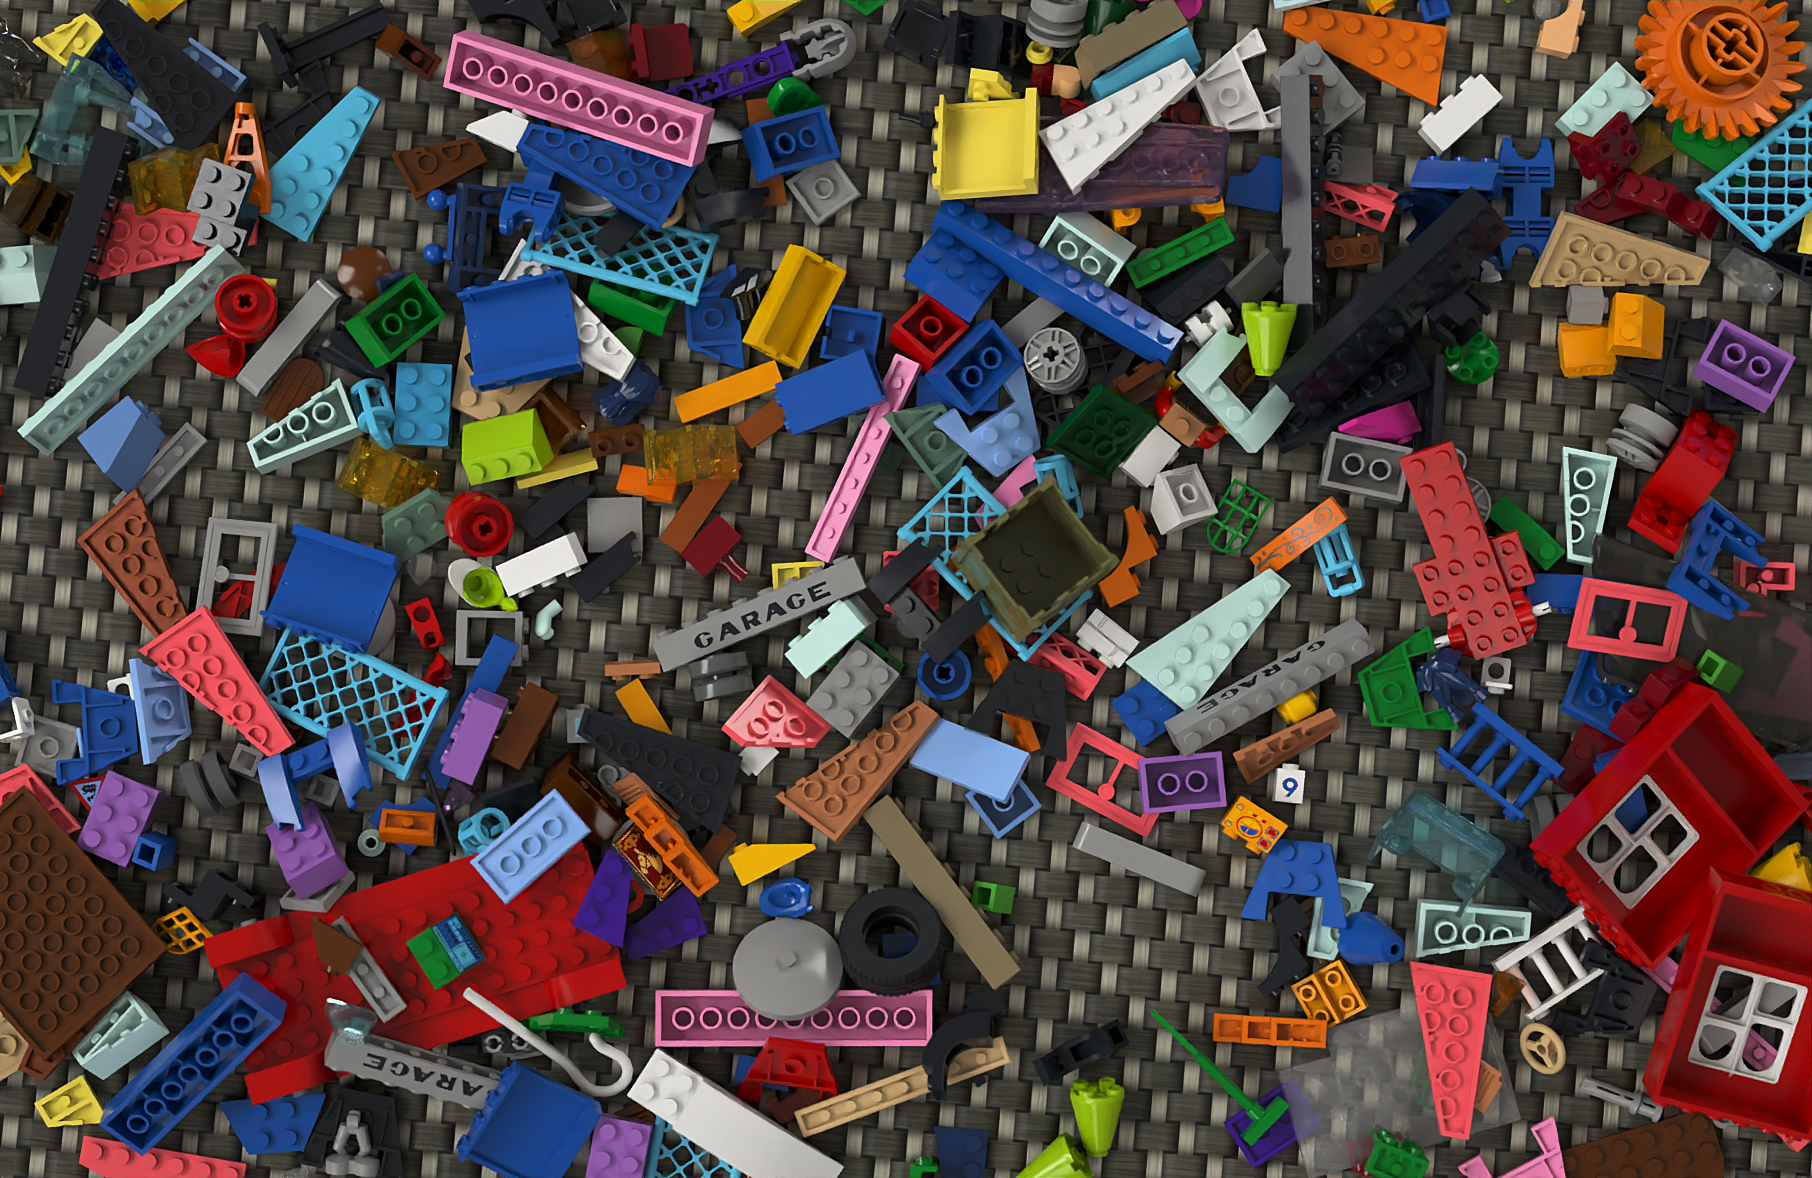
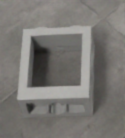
M457 610L455 665L478 666L481 659L469 658L470 618L515 619V643L519 644V647L509 667H524V661L529 660V645H524V634H529L530 620L525 618L523 611Z

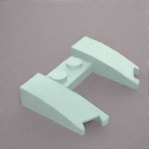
M1221 327L1181 369L1177 376L1247 453H1256L1284 421L1295 404L1289 402L1288 396L1275 385L1251 411L1244 406L1219 376L1247 343V338L1245 334H1240L1239 338L1227 334V327Z

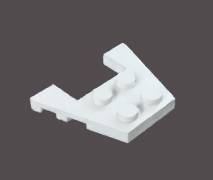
M1257 28L1252 30L1243 40L1237 43L1228 53L1197 78V84L1194 86V89L1214 133L1281 129V106L1266 112L1263 111L1242 62L1267 51Z

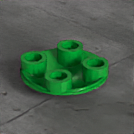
M1478 332L1465 346H1462L1457 341L1455 349L1452 350L1447 346L1445 351L1446 369L1458 382L1470 385L1485 382L1494 375L1499 366L1500 356L1496 345L1481 332Z

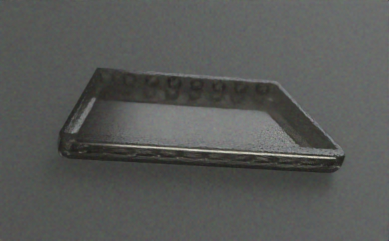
M1595 532L1591 540L1593 579L1671 591L1666 587L1673 568L1679 562L1599 532ZM1711 575L1749 603L1750 607L1743 612L1735 609L1732 611L1735 617L1727 620L1688 601L1675 658L1681 655L1689 660L1694 667H1697L1705 652L1709 649L1742 668L1744 672L1730 694L1711 685L1701 677H1698L1693 683L1715 690L1749 732L1754 734V738L1757 741L1765 744L1773 741L1780 744L1779 748L1786 752L1794 754L1795 750L1804 753L1812 746V612ZM1596 595L1593 604L1595 636L1620 639L1619 632L1625 627L1631 600ZM1637 601L1631 627L1637 633L1636 639L1633 642L1662 646L1671 606ZM1595 651L1596 674L1600 676V681L1610 686H1615L1616 683L1626 686L1625 690L1634 695H1638L1651 672L1668 663Z

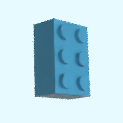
M397 362L396 418L394 419L393 444L395 446L452 449L454 409L451 404L456 371L452 364Z

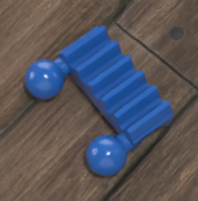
M440 189L432 190L428 194L427 204L435 211H441L450 206L447 249H443L441 245L431 243L424 248L423 257L427 263L437 265L443 260L453 261L458 215V210H455L456 195H447Z

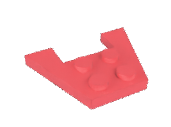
M28 764L21 765L0 775V806L19 788L26 785L69 835L83 829Z

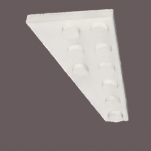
M1184 58L1038 132L1041 141L1074 196L1081 190V186L1089 178L1093 180L1099 174V169L1108 161H1113L1143 134L1142 130L1151 121L1155 123L1161 117L1160 113L1170 104H1175L1197 84L1196 76Z
M522 238L498 280L513 281L517 280L518 276L524 274L536 276L544 274L545 270L551 268L546 264L520 260V253L524 245H526L525 240ZM571 290L582 362L623 383L636 358Z

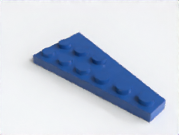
M533 123L528 125L516 146L517 150L657 231H660L698 166L697 164L689 167L609 140L604 141L591 138L588 135L567 133L560 129Z

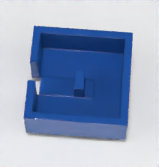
M831 304L825 324L826 328L830 329L829 339L827 336H823L820 360L831 362L861 349H869L875 361L883 313Z

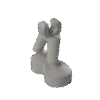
M350 1110L347 1122L340 1124L333 1146L337 1153L326 1158V1172L328 1174H355L361 1177H371L379 1173L380 1159L369 1155L371 1145L368 1125L360 1123L361 1111ZM350 1134H356L360 1146V1151L355 1156L348 1153L344 1148Z

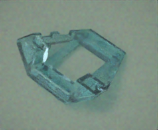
M72 52L58 78L38 124L29 152L55 164L84 167L87 156L61 151L63 144H67L83 152H89L90 142L66 133L81 97L134 118L132 123H135L137 107L130 105L131 99L134 96L98 63ZM92 77L126 103L88 88ZM129 128L127 135L140 140L138 145L141 146L138 160L136 162L133 161L130 171L142 172L153 144Z

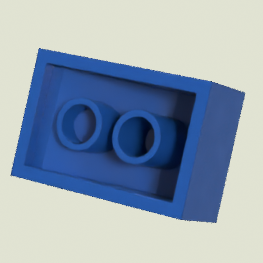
M824 105L754 123L741 131L758 183L780 178L841 157Z

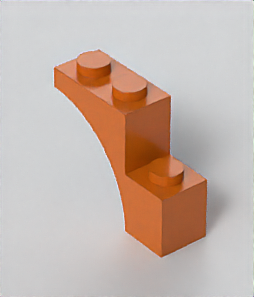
M1134 505L1122 512L1127 526V546L1123 559L1110 576L1097 584L1108 609L1140 594L1138 588L1142 587L1135 572L1130 574L1129 569L1157 555L1155 550L1159 548L1153 534L1148 535L1143 526L1147 524V521L1141 509L1136 511Z

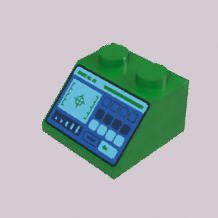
M458 912L406 942L435 990L440 989L486 960L485 955Z

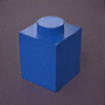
M158 831L139 835L132 862L153 871L172 866L179 840Z

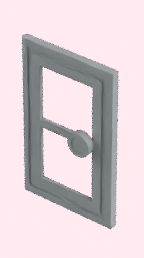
M209 517L196 610L201 606L207 605L211 612L215 580L219 583H225L229 579L255 581L249 620L214 616L224 633L263 637L265 620L259 612L260 610H267L279 524ZM222 534L261 537L256 576L233 574L224 566L217 567Z

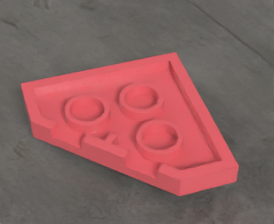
M769 674L730 717L721 730L742 747L815 748L831 729L832 725Z

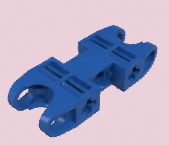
M537 118L534 124L551 127V121ZM569 129L567 131V133L586 135L585 132L578 131L575 129ZM521 152L520 157L523 164L529 168L523 184L509 182L501 204L499 229L502 235L510 236L513 230H517L522 223L533 222L536 225L535 241L544 244L549 241L558 227L566 205L561 192L557 191L562 175Z
M1511 138L1502 139L1497 163L1504 167L1502 191H1510V216H1501V218L1513 231L1497 246L1498 258L1502 269H1511L1512 256H1515L1516 250L1522 247L1530 249L1535 255V260L1539 261L1554 229V217H1541V191H1551L1554 188V157L1549 138H1540L1538 152H1535V157L1529 160L1522 159L1517 155L1515 148H1512Z

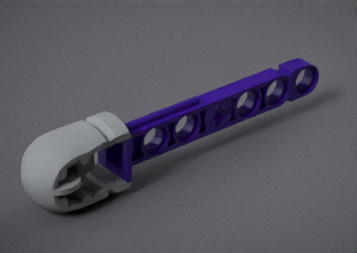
M833 18L820 19L798 27L796 33L787 31L780 34L782 45L719 67L720 71L662 92L679 98L682 91L690 90L694 94L692 102L705 105L727 96L730 99L786 77L793 76L808 82L811 76L819 78L847 66L853 59L857 48L856 37L850 26L843 21ZM812 39L805 49L809 59L816 58L820 62L812 65L806 64L803 68L796 70V63H799L800 60L797 51H790L789 46L794 44L800 45L805 40ZM761 62L768 63L770 65V72L766 76H758L755 73L757 64ZM737 71L742 72L745 76L744 82L738 86L732 85L730 83L731 74ZM710 81L714 85L719 84V87L715 88V94H711L709 91L702 92L701 94L704 98L699 100V94L694 88L695 86L699 85V89L704 90L708 88V82Z

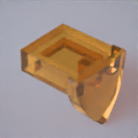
M1497 971L1493 976L1501 997L1489 1011L1497 1018L1526 986V983L1518 977L1503 971Z

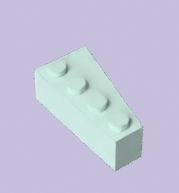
M340 378L332 382V385L324 391L312 396L311 400L303 406L295 408L288 413L289 415L283 420L274 423L247 442L255 467L262 475L364 434L358 427L352 402Z
M1564 446L1562 448L1566 562L1594 568L1617 457Z
M1418 898L1413 954L1417 958L1436 953L1442 954L1455 950L1475 949L1481 946L1529 940L1532 912L1525 907Z

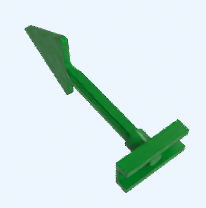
M1155 1010L1150 1013L1193 1055L1196 1062L1246 1110L1245 1114L1253 1121L1240 1136L1251 1146L1289 1108V1105L1278 1095L1265 1109L1257 1101L1253 1102L1207 1056L1197 1051Z

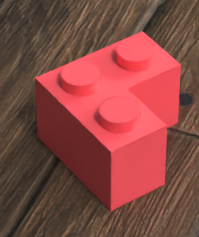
M1747 561L1733 563V592L1750 604V607L1743 612L1738 609L1732 611L1735 617H1766L1767 591L1790 592L1795 590V563L1768 562L1763 568Z

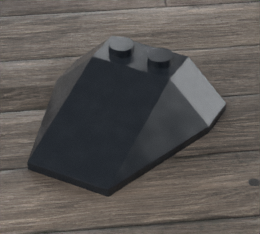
M1812 177L1807 180L1809 188H1812ZM1805 179L1788 181L1789 188H1803L1805 186ZM1785 182L1768 184L1770 188H1783ZM1765 185L1754 186L1751 188H1763ZM1737 193L1734 204L1745 203V194ZM1763 193L1748 194V203L1764 204L1765 195ZM1770 193L1767 196V202L1771 205H1782L1785 202V196L1782 193ZM1788 194L1787 203L1799 207L1805 202L1803 194ZM1733 210L1734 214L1741 220H1744L1745 212L1743 210ZM1749 210L1747 212V219L1749 221L1764 220L1765 213L1763 210ZM1769 210L1767 212L1768 221L1780 223L1785 219L1784 211ZM1804 217L1773 242V246L1766 252H1762L1750 239L1730 223L1727 237L1728 244L1802 282L1812 283V255L1797 252V248L1783 251L1789 244H1799ZM1750 226L1759 236L1763 237L1765 235L1763 227Z

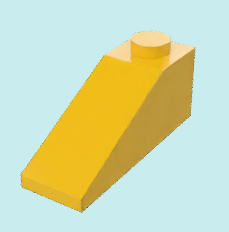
M742 0L727 9V15L741 38L744 39L804 0Z
M746 842L731 849L733 854L728 859L742 886H745L817 848L815 844H752L747 846Z

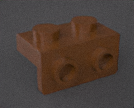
M1369 233L1354 234L1353 238L1342 239V236L1326 238V268L1374 264L1380 261L1377 235L1369 236Z
M1159 359L1151 364L1146 360L1133 368L1135 374L1129 377L1125 373L1112 381L1115 386L1111 389L1136 404H1140L1161 390L1153 375L1164 369Z
M641 423L590 431L588 433L593 458L647 449L645 427Z

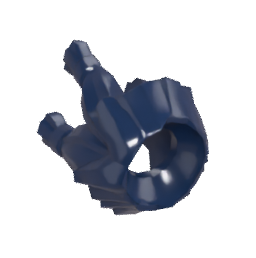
M635 360L623 383L613 379L608 385L592 393L591 397L599 406L598 409L605 418H612L613 424L616 427L626 426L636 414L643 410L647 403L660 406L663 384L649 366L643 364L641 360Z
M1441 647L1432 658L1418 668L1416 673L1417 692L1426 690L1430 692L1435 701L1443 707V710L1455 724L1464 718L1465 713L1452 701V694L1457 703L1469 705L1474 699L1480 703L1485 701L1490 692L1460 668L1463 651Z

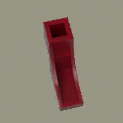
M1632 172L1627 173L1617 195L1620 200L1647 209L1681 228L1686 234L1706 240H1711L1721 217L1710 204L1687 198L1677 186Z
M1681 655L1654 670L1648 675L1638 695L1621 705L1608 730L1627 744L1687 681L1693 683L1701 672Z

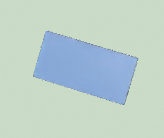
M941 718L920 743L910 763L915 768L1007 804L1031 755L1028 752L990 737L964 730V727Z
M554 789L470 862L505 904H509L592 831L562 795Z

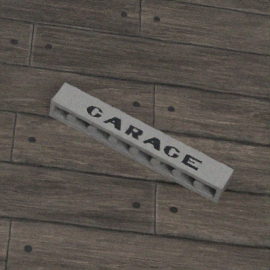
M848 555L842 556L832 561L834 566L823 569V566L813 568L807 571L809 576L798 580L797 576L782 582L784 587L774 591L772 587L757 592L758 597L748 601L747 597L733 602V608L723 612L722 608L707 613L708 618L698 622L697 619H692L681 624L683 629L673 633L669 629L657 634V640L653 641L652 645L664 673H669L831 605L839 599L843 600L868 589L856 558L849 559Z
M1351 618L1164 722V725L1173 744L1184 756H1187L1375 652L1367 630L1354 618Z
M335 1024L325 1050V1065L335 1071H347L363 1079L371 1078L382 1081L385 1085L391 1087L399 1086L409 1089L415 1094L424 1093L434 1096L443 1102L452 1101L459 1103L468 1109L476 1108L483 1110L488 1093L492 1089L495 1090L497 1088L502 1073L499 1070L339 1024Z

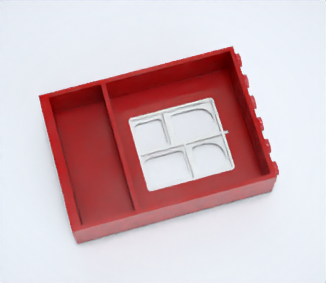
M1687 681L1543 830L1529 847L1535 853L1533 858L1544 868L1547 867L1552 872L1550 874L1551 879L1560 887L1564 886L1567 889L1566 896L1575 905L1578 906L1580 904L1584 909L1582 912L1583 916L1592 924L1596 923L1600 927L1598 932L1609 943L1613 942L1616 946L1614 951L1625 961L1629 959L1639 968L1644 966L1653 971L1690 932L1711 865L1745 874L1810 804L1715 690ZM1642 783H1646L1660 799L1661 806L1634 834H1629L1616 819L1615 811ZM1668 814H1672L1687 831V836L1671 854L1665 855L1651 839L1650 834ZM1606 824L1618 837L1622 845L1609 860L1597 863L1592 861L1587 854V844L1598 828ZM1642 845L1657 862V868L1636 890L1627 894L1621 893L1614 885V873L1637 846Z
M1711 865L1642 1078V1083L1655 1104L1663 1107H1669V1105L1678 1106L1680 1110L1690 1114H1696V1111L1705 1113L1707 1117L1717 1121H1722L1723 1118L1732 1120L1734 1124L1744 1128H1749V1125L1759 1127L1762 1132L1775 1135L1776 1132L1786 1134V1137L1794 1141L1801 1142L1802 1139L1812 1141L1811 891ZM1725 970L1750 976L1754 980L1740 1019H1733L1710 1012V1006L1720 975ZM1767 982L1793 987L1797 990L1791 1013L1787 1018L1758 1011V1004ZM1754 1023L1779 1028L1784 1032L1775 1061L1768 1069L1763 1071H1753L1747 1068L1742 1059L1747 1037ZM1707 1024L1736 1032L1729 1054L1722 1059L1710 1060L1700 1053L1699 1040L1702 1030Z

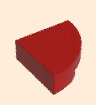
M1061 97L1060 111L1063 119L1087 107V103L1074 98L1067 99Z

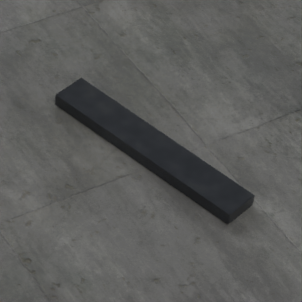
M721 148L705 152L708 163L720 152ZM620 209L592 237L591 241L612 259L646 224Z

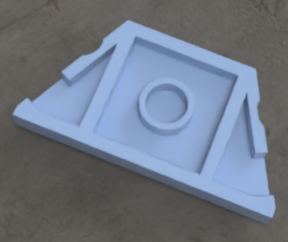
M134 658L129 660L143 764L145 765L154 763L161 754L175 747L178 741L184 740L192 734L186 689L172 675L164 672L159 667H151L142 663V659Z

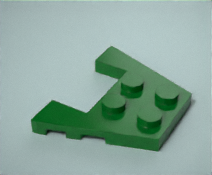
M1429 626L1421 629L1356 673L1371 726L1434 730L1459 729L1457 723L1454 724L1443 708L1424 713L1419 693L1417 692L1409 657L1436 650Z
M557 1009V1012L529 1017L518 1021L536 1033H542L544 1030L599 1033L600 1037L624 1039L625 1027L608 1016H601V1011L588 1010L585 1011V1014L579 1015L574 1014L573 1009Z

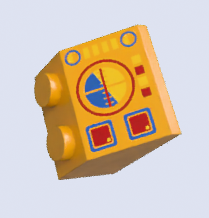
M1236 796L1219 823L1224 827L1223 833L1234 840L1239 836L1247 841L1245 847L1258 855L1261 851L1268 854L1288 826L1242 796Z

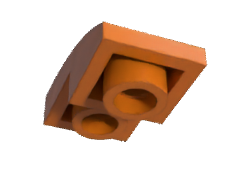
M623 464L616 489L621 494L645 496L648 501L673 504L680 479L677 476L661 471Z

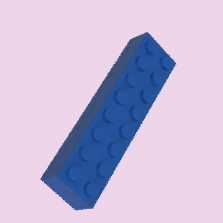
M242 972L105 1106L99 1126L141 1156H144L282 1023L287 1003L249 975Z

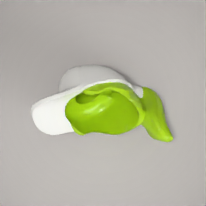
M468 558L458 559L451 563L448 569L449 581L467 603L480 608L498 605L502 611L518 610L515 600L512 597H505L503 583L493 569Z

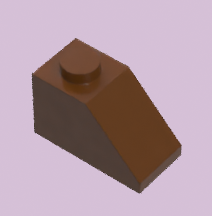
M391 24L387 26L374 46L393 61L427 82L442 61V58L406 31Z
M313 917L310 924L319 960L326 964L324 969L339 977L340 973L347 975L365 945L322 919Z

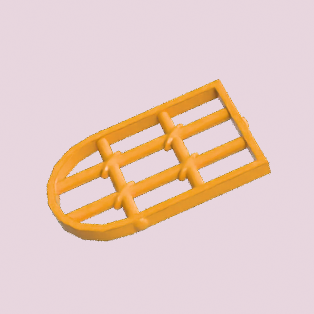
M186 906L158 918L152 925V929L159 937L168 933L173 938V941L168 944L166 943V945L170 948L169 952L178 955L189 953L204 945L203 940L199 941L196 938L197 934L203 933L207 938L213 936ZM184 913L188 919L181 922L176 915ZM172 918L176 923L168 928L163 922ZM192 922L198 930L191 932L186 927V924ZM158 924L163 928V931L157 932ZM181 927L186 935L178 938L173 933V930ZM191 938L196 943L186 947L183 941ZM178 944L182 949L174 948L172 946Z

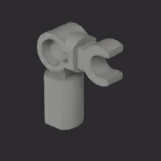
M607 763L598 771L600 786L610 796L616 798L617 806H621L622 799L613 792L615 789L613 785L619 779L631 773L622 766L617 767L612 763Z

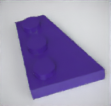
M609 849L607 850L572 923L573 926L620 948H623L632 866L622 855Z
M684 885L624 933L623 943L630 962L708 933L694 893Z

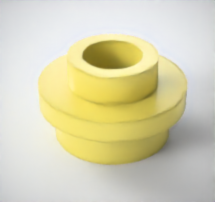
M1033 40L1026 49V57L1034 64H1045L1053 58V49L1050 46H1045Z

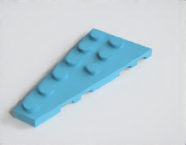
M356 86L269 170L272 186L271 214L258 215L299 239L309 242L382 99L360 86Z

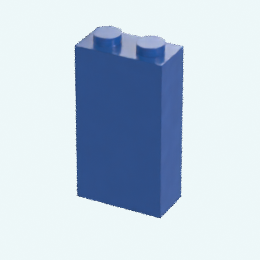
M861 349L774 384L776 388L774 392L775 400L779 407H783L786 416L783 418L784 425L789 433L792 432L793 436L807 434L889 401L871 350Z

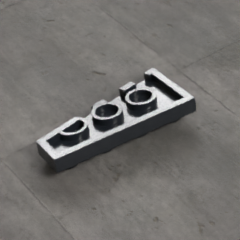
M1483 831L1467 853L1556 920L1571 901L1566 896L1567 889L1564 886L1560 887L1551 879L1550 874L1552 872L1547 867L1544 868L1533 858L1535 853Z

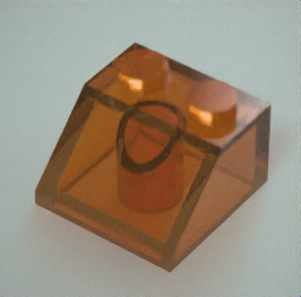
M618 28L590 33L567 43L575 65L628 82L639 79L638 75L633 76L632 59Z
M552 387L539 391L521 410L536 408L554 458L588 427Z

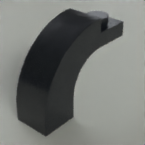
M990 1011L970 1012L952 1018L939 1027L928 1041L922 1057V1067L926 1075H928V1091H932L936 1101H947L949 1067L960 1053L973 1048H993L994 1020Z
M1115 1019L1041 1054L1040 1057L1032 1062L1043 1085L1046 1086L1092 1061L1118 1051L1130 1043L1119 1020Z

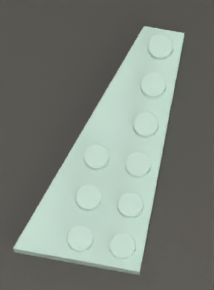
M1268 568L1124 663L1185 711L1200 701L1291 585L1272 569Z

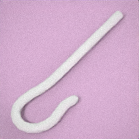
M471 988L465 990L464 998L553 1059L570 1075L583 1092L596 1097H609L617 1095L626 1089L631 1082L633 1067L630 1059L624 1052L605 1043L598 1033L594 1032L589 1036L593 1047L600 1053L616 1060L622 1068L620 1079L608 1086H596L590 1083L582 1075L579 1068L561 1051Z

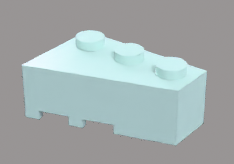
M858 594L844 602L839 599L828 609L830 614L824 620L819 617L808 626L810 632L805 637L800 634L788 644L791 649L785 653V656L805 679L814 675L847 644L855 640L864 629L878 620Z
M127 990L73 1049L72 1054L82 1067L104 1080L170 1032L149 1004Z

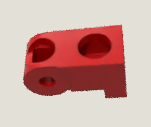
M430 596L405 606L425 651L446 644V639Z

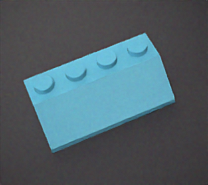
M1187 27L1092 81L1090 92L1095 101L1098 102L1183 58L1195 74L1202 60Z

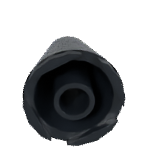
M346 312L313 355L359 378H376L384 381L392 371L388 368L391 363L388 362L375 368L345 327L344 323L353 317L350 313Z

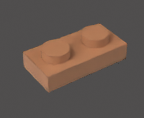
M659 659L609 661L605 664V676H612V680L629 679L628 675L639 674L641 679L655 678L656 673H661L662 670Z

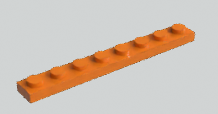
M959 545L954 546L949 550L954 552L959 547ZM949 555L947 564L956 573L959 570L951 561V555ZM967 581L966 585H967L973 592H976V591L972 588V586L969 584V582ZM988 622L975 635V640L984 654L986 670L991 673L995 683L1009 660L998 631ZM1003 713L1006 723L1010 725L1015 748L1028 753L1041 749L1030 721Z

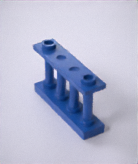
M1477 701L1471 708L1473 715H1475L1473 718L1474 722L1448 753L1441 747L1436 750L1437 755L1440 757L1438 762L1449 771L1454 768L1503 807L1502 813L1515 823L1519 820L1524 824L1527 818L1521 810L1547 779L1551 780L1554 778L1559 782L1566 774L1565 769L1489 708ZM1490 727L1496 732L1494 735L1495 740L1468 770L1457 761V758L1483 728ZM1510 743L1518 750L1516 752L1517 756L1490 787L1478 776L1504 745L1508 746ZM1533 761L1539 766L1537 770L1539 773L1514 803L1511 804L1500 795L1501 791L1525 763Z

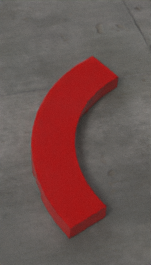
M287 563L273 565L269 596L275 594ZM256 571L249 575L256 576ZM239 580L233 584L211 609L212 615L215 617L239 619L252 605L255 581Z

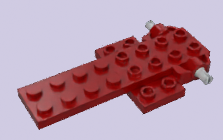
M1452 439L1401 456L1399 462L1435 554L1434 557L1413 563L1412 567L1431 616L1443 612L1447 614V635L1433 638L1436 649L1451 645L1454 650L1463 651L1462 656H1472L1476 661L1527 644L1529 637L1536 632L1537 616L1551 613L1552 610L1548 601L1533 606L1530 598L1523 590L1522 586L1534 583L1536 578L1518 530L1515 529L1489 538Z

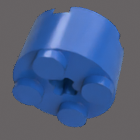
M960 650L944 665H937L926 652L921 657L917 667V680L921 690L928 697L937 701H951L960 697L967 690L971 681L972 670L970 662ZM939 667L943 669L949 667L951 669L949 673L951 678L949 680L945 678L938 679Z

